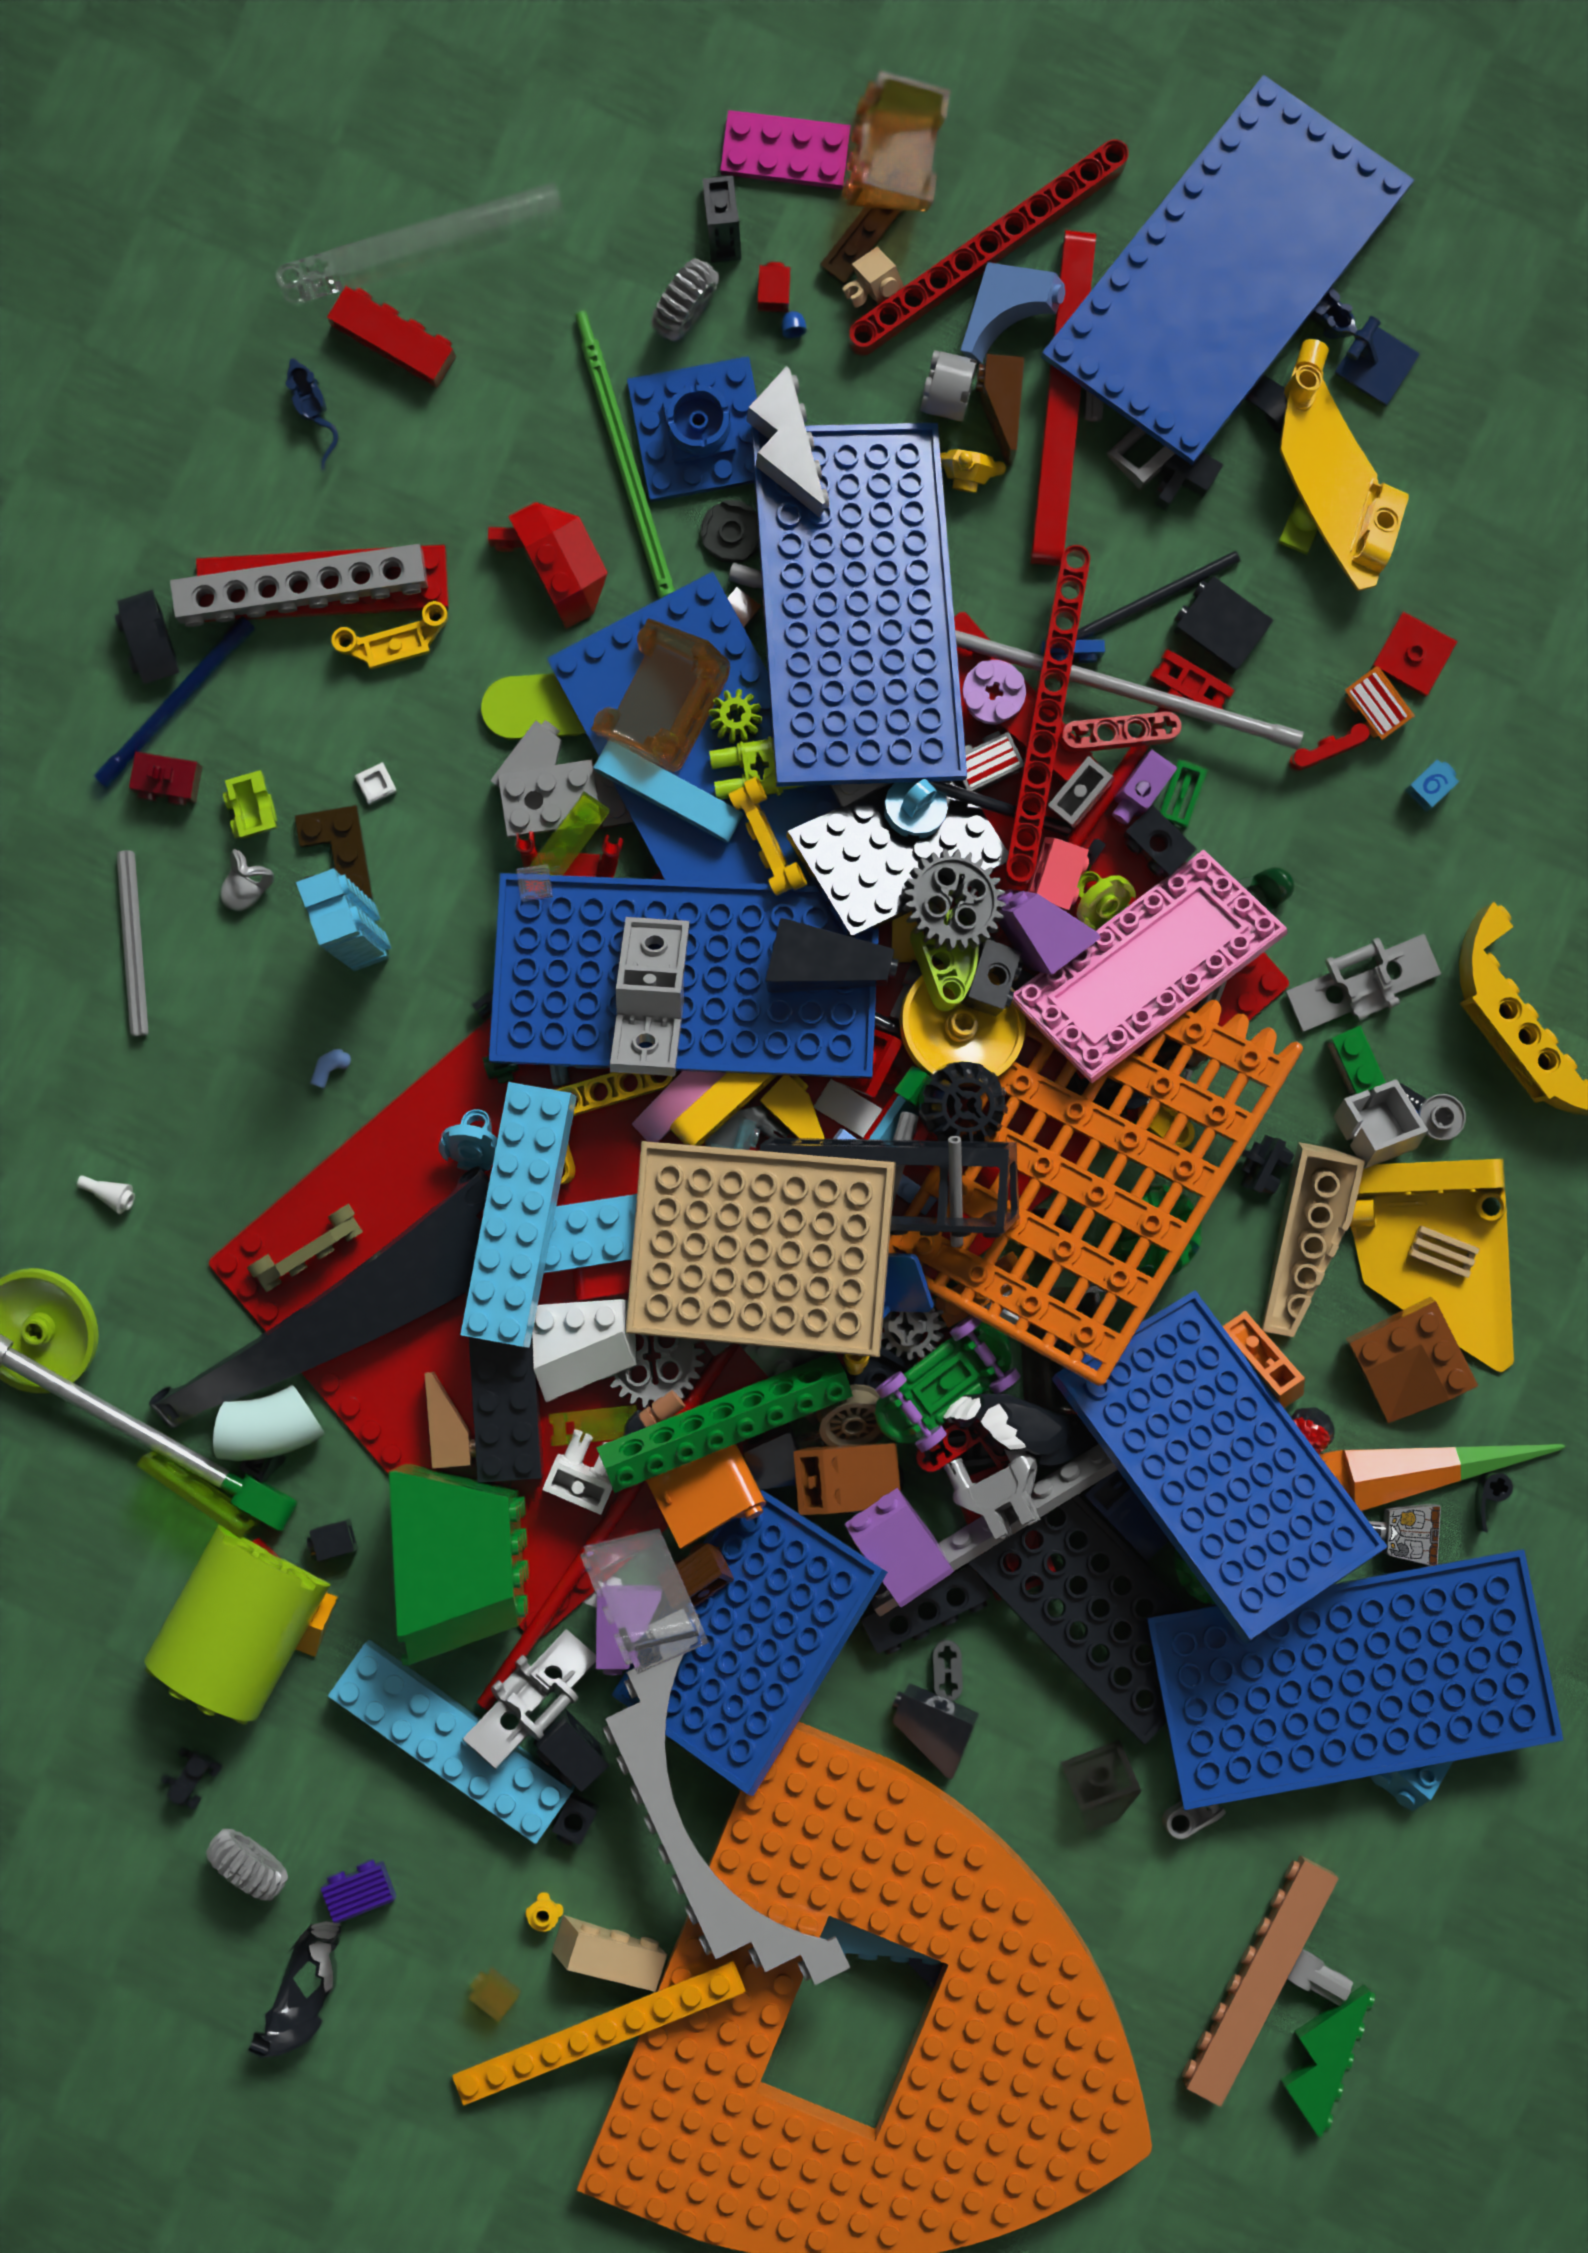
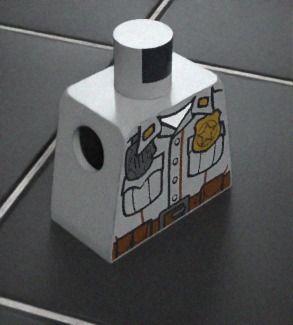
M1421 1504L1385 1508L1383 1522L1369 1521L1388 1546L1382 1553L1430 1566L1438 1565L1440 1505Z

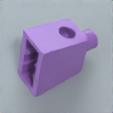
M1154 750L1148 752L1139 761L1115 796L1114 800L1119 805L1112 813V816L1124 825H1128L1134 815L1141 816L1151 806L1177 767Z

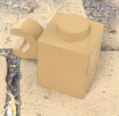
M876 247L852 263L858 279L846 284L842 289L846 298H851L856 308L866 302L868 294L878 304H881L902 289L904 285L896 265Z

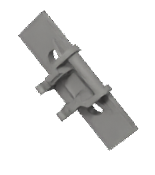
M1425 934L1386 950L1380 939L1375 938L1367 946L1335 959L1333 957L1325 959L1329 971L1328 974L1285 992L1303 1032L1349 1012L1359 1022L1378 1010L1386 1007L1393 1008L1400 1004L1398 997L1394 996L1395 993L1436 977L1441 972ZM1374 956L1377 967L1346 980L1342 978L1339 970ZM1388 962H1394L1400 968V975L1395 980H1391L1387 973L1386 967ZM1330 986H1337L1342 990L1343 998L1340 1003L1333 1004L1327 1000L1326 991Z
M567 1629L532 1666L527 1663V1658L522 1655L515 1662L516 1670L503 1683L498 1680L491 1687L492 1694L498 1702L462 1739L495 1770L527 1736L531 1735L539 1741L544 1736L543 1731L570 1703L574 1704L579 1699L572 1688L596 1663V1654ZM550 1668H555L561 1672L562 1679H551L544 1672ZM551 1692L558 1695L559 1697L534 1723L528 1718ZM506 1714H513L518 1718L519 1725L513 1730H506L501 1726V1718Z

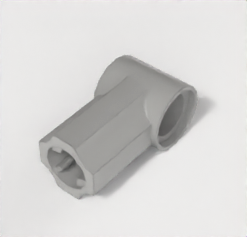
M1302 1949L1287 1978L1304 1990L1309 1991L1311 1989L1339 2006L1347 2000L1353 1985L1352 1980L1327 1967L1321 1959Z

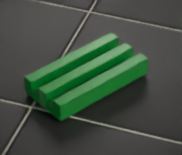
M1178 759L1176 763L1177 769L1171 777L1159 812L1173 825L1176 824L1187 829L1208 769ZM1185 768L1187 772L1172 815L1167 814L1166 812L1181 770ZM1193 772L1199 773L1184 818H1178Z

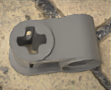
M1181 1800L1164 1812L1162 1824L1165 1830L1173 1837L1185 1839L1201 1828L1220 1819L1226 1811L1223 1807H1219L1218 1804L1207 1806L1208 1811L1206 1807L1184 1810ZM1177 1815H1184L1186 1818L1185 1826L1180 1830H1173L1171 1826L1172 1819Z

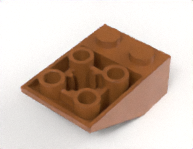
M896 1443L807 1447L793 1451L798 1511L800 1515L864 1511L897 1487L900 1490Z

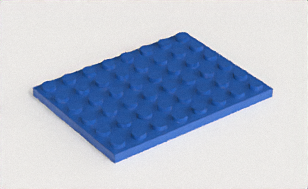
M763 1489L759 1490L766 1501V1505L762 1508L763 1513L752 1520H746L745 1517H735L711 1531L704 1543L707 1542L719 1547L734 1577V1581L729 1582V1585L719 1589V1592L709 1596V1599L699 1603V1606L686 1613L697 1640L689 1643L678 1667L670 1693L665 1735L751 1796H754L888 1573V1571ZM667 1602L656 1622L678 1611L672 1609L670 1603ZM647 1638L612 1693L613 1697L627 1707L640 1702L638 1696L633 1699L631 1698L624 1681L630 1679L627 1672L661 1656L659 1650L653 1653Z

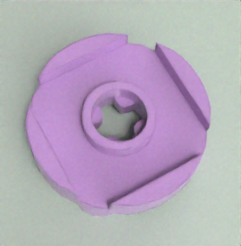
M1001 660L978 663L966 676L962 688L963 701H965L969 713L976 720L991 725L1000 724L1013 718L1021 710L1026 697L1023 675L1014 666ZM993 684L998 685L999 690L1003 692V696H997L995 700L989 699V693L985 691L986 687H992Z

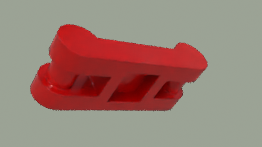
M1167 649L1161 656L1162 662L1160 666L1154 668L1150 674V678L1153 681L1169 689L1176 690L1184 698L1223 709L1222 706L1226 699L1230 700L1235 692L1226 683ZM1173 667L1181 670L1177 679L1169 675ZM1208 687L1216 692L1212 700L1204 696Z
M1359 723L1354 725L1341 738L1335 739V736L1331 735L1318 741V748L1311 751L1306 748H1300L1290 757L1289 766L1294 771H1302L1356 748L1369 737V728L1365 724Z

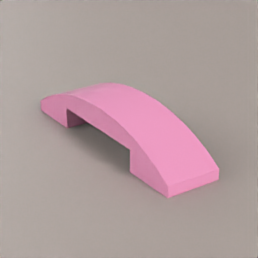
M683 1071L632 1123L633 1127L648 1142H659L670 1131L671 1124L726 1073Z

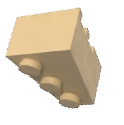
M563 1915L552 1949L553 1954L566 1970L656 1992L667 1954L660 1948L659 1942L647 1937H641L640 1940L630 1937L625 1932L609 1930Z

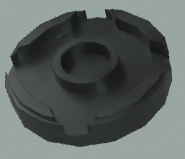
M726 500L710 508L704 516L701 525V538L705 549L712 557L726 563H738L751 557L759 547L757 513L746 503L737 500Z

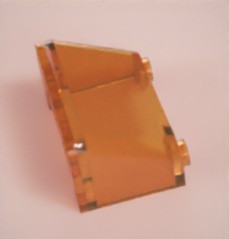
M648 618L637 636L638 648L644 655V658L618 709L605 707L597 713L591 730L596 735L630 750L659 767L676 772L685 763L709 716V710L714 706L713 700L719 697L728 679L730 663L708 640Z

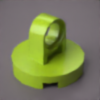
M1085 872L1084 875L1080 876L1077 885L1081 898L1077 909L1078 920L1096 931V929H1099L1129 906L1131 897H1136L1134 887L1122 876H1110L1102 879L1095 872ZM1097 881L1095 885L1084 893L1083 890L1087 883Z

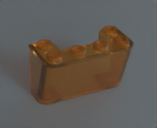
M880 70L874 81L868 82L865 95L860 96L856 108V115L860 116L859 124L856 123L851 139V142L856 143L855 151L850 153L847 170L851 171L850 180L847 179L842 194V198L847 199V206L927 212L934 200L937 174L931 173L937 132L947 117L951 90Z

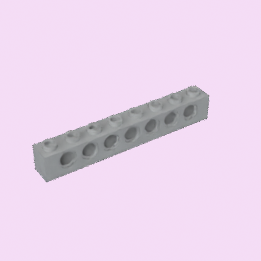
M420 544L175 579L170 580L175 618L181 624L185 623L187 627L203 625L204 620L216 619L217 622H228L234 620L236 615L247 614V617L250 618L265 616L266 611L278 609L279 613H290L296 611L297 606L309 605V608H323L328 606V602L338 600L342 604H351L358 602L359 597L371 596L372 599H385L390 597V593L400 591L404 595L420 593L421 588H427L428 582L423 550ZM389 568H401L400 576L394 580L387 579L385 575ZM361 571L370 573V578L365 584L355 583V576ZM329 576L339 577L338 585L333 589L324 588V581ZM297 581H307L308 586L303 593L297 594L293 592V586ZM267 585H275L277 588L275 595L271 598L262 597V590ZM235 590H245V597L241 602H231V595ZM206 594H213V603L209 607H201L200 599Z

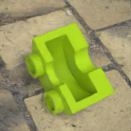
M261 770L225 780L227 791L223 792V797L227 809H233L235 813V820L230 821L235 839H243L278 829L275 822L277 821L273 800L271 794H268L265 777Z

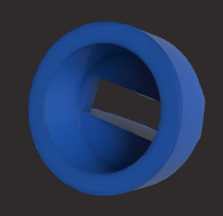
M796 311L785 314L781 322L784 337L797 338L806 334V321L802 314Z

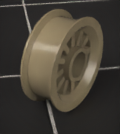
M850 1385L852 1397L816 1411L817 1419L820 1422L819 1433L827 1445L875 1444L883 1438L885 1434L880 1430L875 1418V1406L879 1397L875 1391L876 1389L865 1385Z

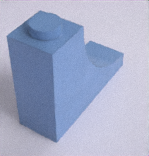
M987 262L960 351L967 358L977 360V363L982 364L992 343L1009 326L1033 315L1056 314L1059 304L1063 302L1065 297V284L1055 272Z

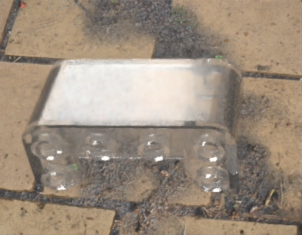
M659 1528L583 1546L585 1552L580 1554L597 1597L598 1599L605 1597L608 1604L602 1607L609 1625L616 1623L619 1632L613 1634L626 1665L633 1663L637 1674L709 1643Z

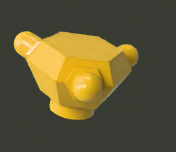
M960 449L940 453L941 466L945 470L947 478L953 480L952 489L977 493L978 484H985L990 477L1003 475L1006 471V466L1003 462H994L992 456Z

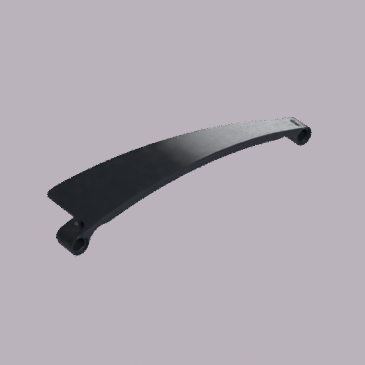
M480 1166L468 1170L460 1177L456 1188L447 1198L430 1209L415 1223L340 1281L282 1322L200 1373L188 1383L177 1388L167 1386L161 1389L151 1398L149 1406L169 1429H172L206 1409L268 1387L362 1346L469 1291L482 1224L477 1214L485 1208L490 1181L489 1177Z

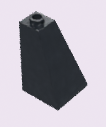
M780 918L766 977L767 991L771 993L887 986L889 977L895 978L899 959L893 958L894 949Z

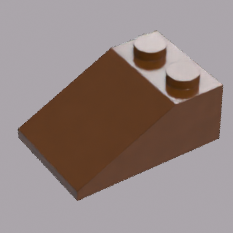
M987 354L985 364H979L976 392H981L980 402L1007 466H1013L1018 443L1024 357Z

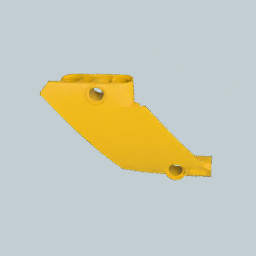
M1308 339L1301 345L1292 377L1284 389L1287 404L1279 451L1296 490L1325 543L1357 591L1365 590L1376 586L1379 574L1391 557L1409 494L1385 483H1378L1377 473L1356 442L1323 379V368L1329 349L1325 343L1319 340Z

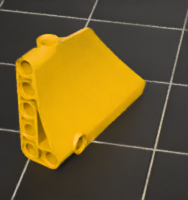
M1504 1159L1376 1164L1366 1169L1363 1168L1353 1218L1349 1227H1351L1364 1283L1402 1310L1432 1297L1437 1302L1458 1346L1498 1372L1505 1371L1514 1362ZM1489 1197L1496 1198L1501 1205L1499 1213L1493 1216L1486 1214L1483 1210V1202ZM1419 1226H1424L1480 1248L1478 1254L1475 1255V1263L1470 1268L1469 1278L1462 1277L1408 1255ZM1426 1235L1422 1237L1425 1241L1467 1257V1251ZM1422 1246L1418 1248V1251L1459 1268H1462L1464 1265L1460 1261Z

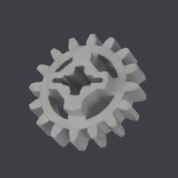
M933 1308L930 1312H900V1315L895 1317L896 1312L891 1311L883 1320L882 1328H884L885 1332L882 1333L881 1339L888 1338L890 1342L886 1348L889 1350L896 1347V1355L898 1357L907 1352L908 1360L916 1358L917 1355L922 1358L928 1355L929 1351H933L938 1347L935 1341L944 1339V1335L939 1332V1329L945 1327L946 1323L938 1319L944 1312L943 1310L935 1311ZM928 1332L926 1339L920 1344V1341L923 1340V1333Z

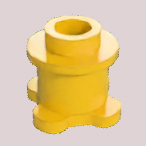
M541 1892L537 1896V1901L527 1907L525 1914L528 1923L533 1929L546 1932L555 1927L558 1918L563 1915L564 1909L561 1904H556L552 1901L547 1892ZM546 1911L549 1917L541 1918L538 1912Z

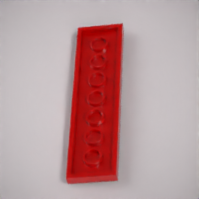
M445 544L421 546L424 554L428 587L421 588L420 593L404 595L402 591L390 593V597L385 599H372L371 596L359 597L358 602L351 604H342L338 600L328 602V606L323 608H309V605L297 606V610L290 613H279L277 609L266 611L265 616L255 618L247 617V614L236 615L234 620L423 610L426 604L433 601L440 602L446 609H449ZM387 548L196 558L197 576ZM389 568L385 577L389 580L397 579L401 574V568ZM367 571L359 572L355 576V583L365 584L370 578V573ZM327 577L324 581V588H335L338 585L339 577ZM304 580L297 581L293 586V592L297 594L303 593L307 589L308 582ZM267 585L264 587L262 597L271 598L274 596L277 590L276 586ZM235 590L231 595V602H241L245 597V590ZM204 595L200 599V606L209 607L214 601V595ZM216 619L204 620V622L216 621Z

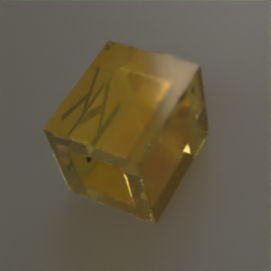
M492 1966L486 1974L480 1971L469 1985L473 1989L469 1999L498 2023L518 1999L521 1992L518 1987Z

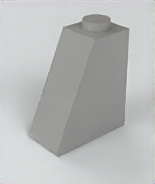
M535 720L490 781L500 788L498 774L557 765L562 740L557 737L560 730L547 720L542 724ZM531 793L527 796L525 804L529 809L536 810L542 806L543 797L538 793Z

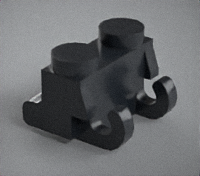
M181 1747L178 1754L181 1757L186 1756L190 1759L178 1779L164 1773L160 1780L164 1784L169 1783L172 1785L166 1793L173 1803L180 1806L187 1805L195 1810L202 1798L198 1795L191 1798V1793L209 1767L212 1768L209 1774L216 1777L223 1768V1765L206 1753L201 1754L196 1749L192 1752L185 1747Z

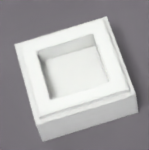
M383 762L355 775L369 805L397 792Z

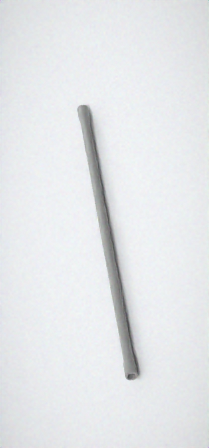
M733 563L728 581L751 588L762 589L760 570ZM955 630L956 646L1040 672L1043 658L1041 655ZM1071 666L1070 681L1262 737L1273 743L1296 750L1299 749L1303 731L1279 724H1270L1082 667Z

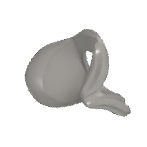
M234 849L230 854L231 871L221 888V900L228 909L242 911L253 906L263 892L273 884L274 873L262 866L247 867L245 856L240 851ZM262 875L260 882H256L248 877Z

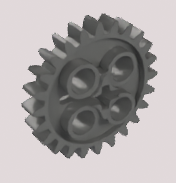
M943 849L939 857L935 852H932L928 856V861L922 858L917 863L919 868L913 867L909 872L912 878H907L904 882V886L909 890H905L901 897L910 902L906 903L902 910L912 911V915L906 921L907 923L917 922L918 926L914 930L915 934L921 931L926 933L923 942L926 943L933 938L935 939L936 949L942 943H946L947 951L951 952L957 944L959 950L964 952L968 943L974 949L980 944L979 939L982 942H986L990 938L989 933H994L998 929L995 922H1000L1003 919V915L998 911L1002 910L1006 903L997 899L1005 891L995 889L1000 878L991 879L989 877L993 867L985 870L981 868L984 861L983 858L974 863L972 862V852H969L965 858H961L960 849H956L950 857L947 849ZM943 875L947 877L950 885L941 884L937 876ZM959 875H961L964 879L954 900V903L957 905L951 910L948 925H945L944 919L953 901L951 895L957 889ZM967 887L975 888L978 891L979 897L971 896ZM928 903L937 905L940 914L932 913L928 908ZM958 915L965 916L969 920V926L961 924L958 920Z

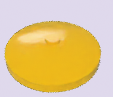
M944 964L937 965L935 968L944 970ZM988 973L990 982L1000 985L998 976L994 973ZM923 975L910 987L902 1003L900 1033L903 1044L913 1062L929 1076L939 1067L958 1061L981 1064L989 1071L1000 1076L1016 1060L1025 1038V1015L1012 1002L1008 1010L1004 1009L996 1017L961 1005L960 1003L950 1011H941L932 1003ZM1011 986L1010 991L1015 992ZM942 989L943 994L947 999H955V995L951 989ZM963 1083L958 1085V1087L978 1086L973 1083Z

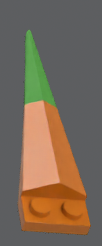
M1562 1444L1352 1449L1323 1452L1319 1456L1358 1508L1363 1511L1564 1449L1566 1446Z

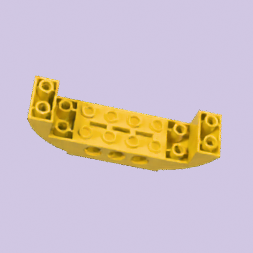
M1492 902L1477 912L1468 927L1462 943L1459 975L1464 1000L1460 1002V1005L1535 1103L1544 1101L1557 1109L1572 1114L1588 1116V1080H1582L1575 1071L1578 1069L1575 1061L1568 1054L1563 1055L1556 1046L1559 1042L1552 1031L1548 1028L1544 1030L1537 1021L1539 1015L1533 1006L1529 1003L1524 1004L1518 996L1520 990L1514 981L1510 978L1505 979L1499 971L1501 966L1495 956L1490 952L1486 954L1483 950L1513 928V925L1510 923V920H1512L1511 915L1502 905L1497 906L1495 902ZM1500 1007L1505 1011V1018L1499 1012ZM1519 1031L1524 1036V1044L1519 1039ZM1539 1057L1543 1061V1069L1538 1064Z

